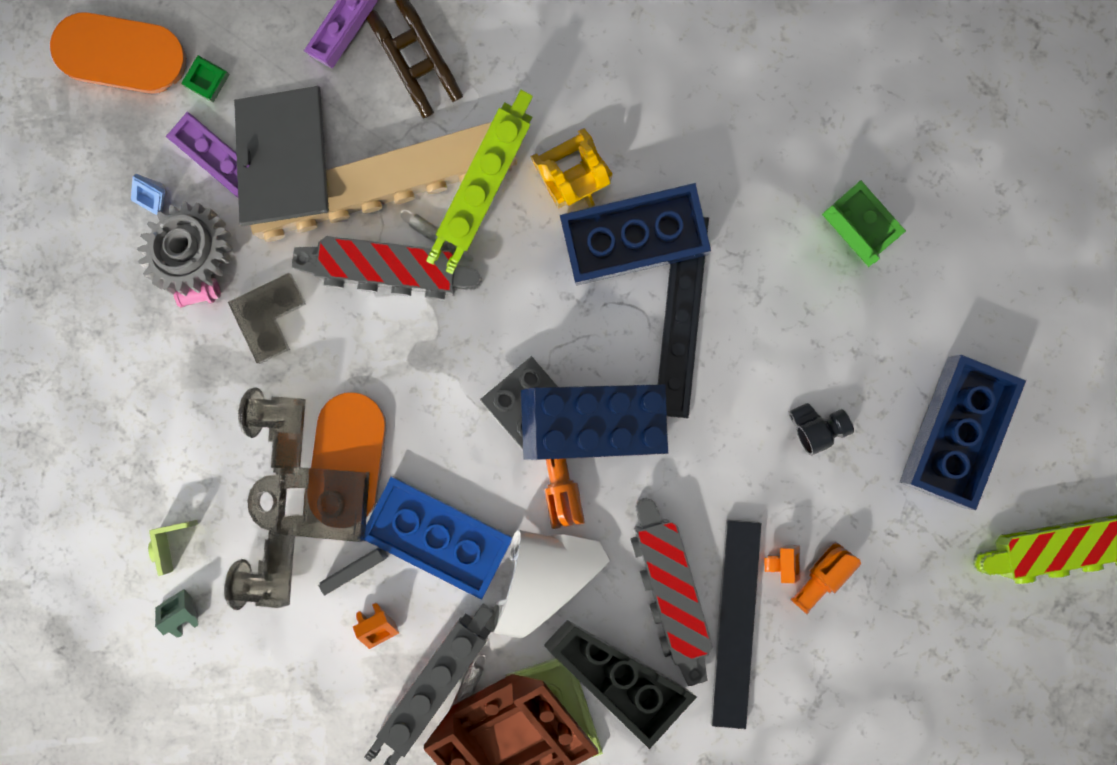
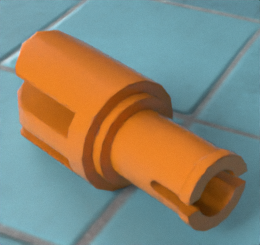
M545 459L550 484L547 485L544 491L551 528L558 529L561 526H572L574 522L578 525L584 524L585 519L578 483L570 480L566 459Z
M833 543L809 569L811 572L809 574L810 580L790 600L808 615L809 611L826 592L829 594L833 592L835 594L860 567V559L839 543Z

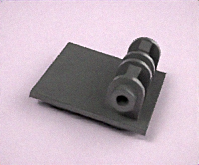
M531 356L484 395L480 401L523 449L521 390L558 386Z

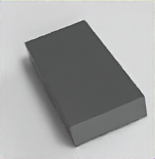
M378 547L324 579L318 586L325 596L384 561L389 556L386 551Z

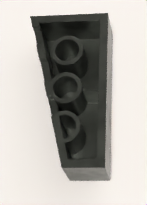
M569 620L544 644L547 650L649 749L697 698L696 695L685 687Z

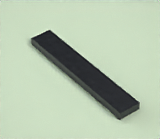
M704 217L708 234L709 217ZM705 256L672 263L669 268L657 385L665 384L666 410L668 417L689 418Z
M726 520L710 723L713 727L746 729L762 525L760 522Z

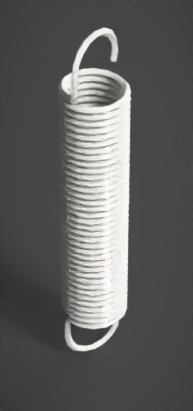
M402 210V211L400 212L401 218H402V212H403V211H407V212H409V213L411 214V212L408 211V210ZM417 213L412 216L409 223L402 218L410 227L435 243L438 237L436 236L438 227L429 223L428 220H425ZM445 241L442 248L449 250L454 255L457 246ZM466 251V252L469 253V254L472 256V259H468V258H466L465 256L462 255V257H464L465 259H467V260H469V261H473V260H474L473 255H472L470 252H468V251Z
M479 654L469 666L451 708L474 693L484 671L483 667L476 664L475 661L479 656L483 655L485 657L483 664H485V654Z

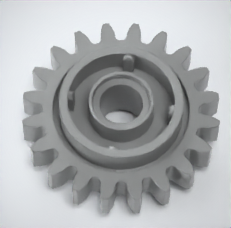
M183 202L181 210L170 205L168 216L160 211L157 212L158 219L160 220L159 223L155 224L148 221L147 225L152 229V232L140 235L142 239L147 241V244L137 248L140 253L145 255V257L138 261L141 266L146 268L143 275L152 280L153 285L161 290L164 289L172 295L178 291L182 295L187 296L189 288L200 293L201 282L212 286L211 275L213 273L218 276L223 275L221 269L218 268L219 264L230 263V260L223 253L233 250V247L225 241L232 236L224 228L226 222L212 209H206L200 203H196L192 207L187 202Z

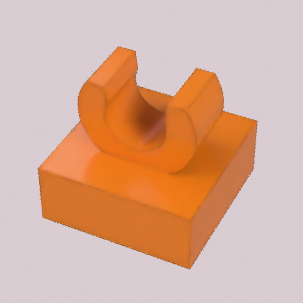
M786 545L780 548V556L765 557V572H781V583L795 584L800 580V545Z
M377 603L372 604L375 614L368 619L361 611L357 612L356 619L358 624L353 626L356 638L369 649L399 634L395 621Z

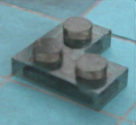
M287 273L228 302L257 364H261L290 350L276 319L306 305L292 274Z

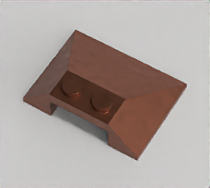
M510 674L453 705L424 744V751L437 765H578L599 754L598 748L544 681Z

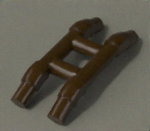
M395 0V4L410 27L409 30L392 38L383 20L375 10L370 12L366 20L424 119L432 115L434 110L419 85L418 78L434 70L452 102L461 99L463 94L409 0ZM418 41L427 58L409 68L400 50Z

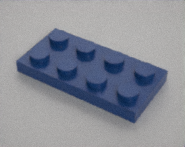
M394 476L390 477L360 536L361 539L481 600L513 538Z

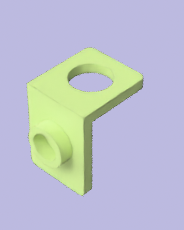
M197 520L149 530L151 542L148 545V552L151 561L156 564L158 576L173 572L166 532L198 525Z

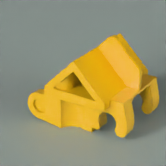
M585 128L579 130L578 135L545 153L539 156L535 153L530 156L558 209L565 205L569 206L583 198L589 208L595 207L591 194L611 184L610 181L613 174L598 154L593 139ZM579 150L582 161L562 172L555 162Z

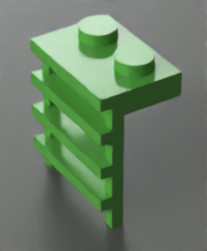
M862 180L822 214L868 267L873 263L875 264L880 259L879 254L906 232Z

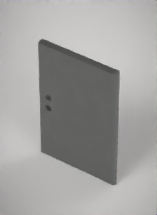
M320 86L235 99L239 224L241 226L328 213L329 202Z

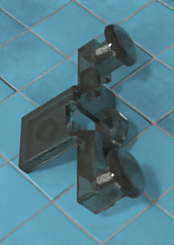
M257 387L250 388L243 394L238 408V423L242 433L250 438L257 437L262 427L269 428L268 442H272L271 468H274L273 473L276 474L259 479L249 492L247 499L248 512L252 520L260 528L269 530L268 539H265L263 560L258 561V572H252L251 565L246 559H239L230 566L226 574L224 598L228 606L233 610H240L246 602H255V606L281 608L290 605L295 536L353 542L365 541L370 472L300 467L306 399L272 396L271 400H266L261 389ZM305 488L303 515H285L287 489ZM265 492H268L273 498V505L269 511H265L260 505L261 496Z

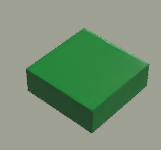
M197 55L181 84L214 103L230 74Z

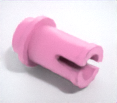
M215 278L212 279V286L201 282L200 293L189 288L187 296H184L176 291L174 294L176 304L182 308L204 301L214 303L215 299L221 296L217 280Z

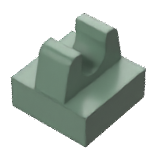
M185 589L155 607V627L163 636L171 633L179 638L183 635L181 624L189 622L194 628L199 624L198 614L193 607V598Z

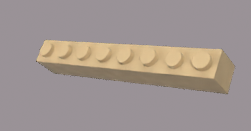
M492 122L326 170L329 202L328 213L250 225L252 234L259 239H264L265 242H272L284 238L285 232L295 229L298 232L311 231L318 227L317 223L326 220H330V223L341 222L349 219V214L362 210L363 213H372L382 209V204L395 200L396 204H402L415 199L414 195L427 191L428 194H437L447 190V185L460 181L461 185ZM515 156V158H514V160H513V162H512V164H511V166H510L508 172H510V171L512 170V166L517 165V158H516V156Z

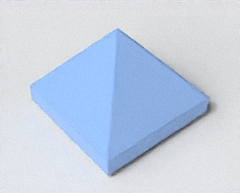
M135 174L132 180L131 201L156 215L159 211L163 213L165 189L162 183Z

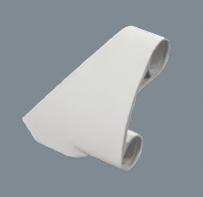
M517 530L513 535L510 546V558L516 561L506 599L496 602L492 608L494 614L489 622L491 633L524 638L556 613L610 562L600 541L564 534L546 536Z

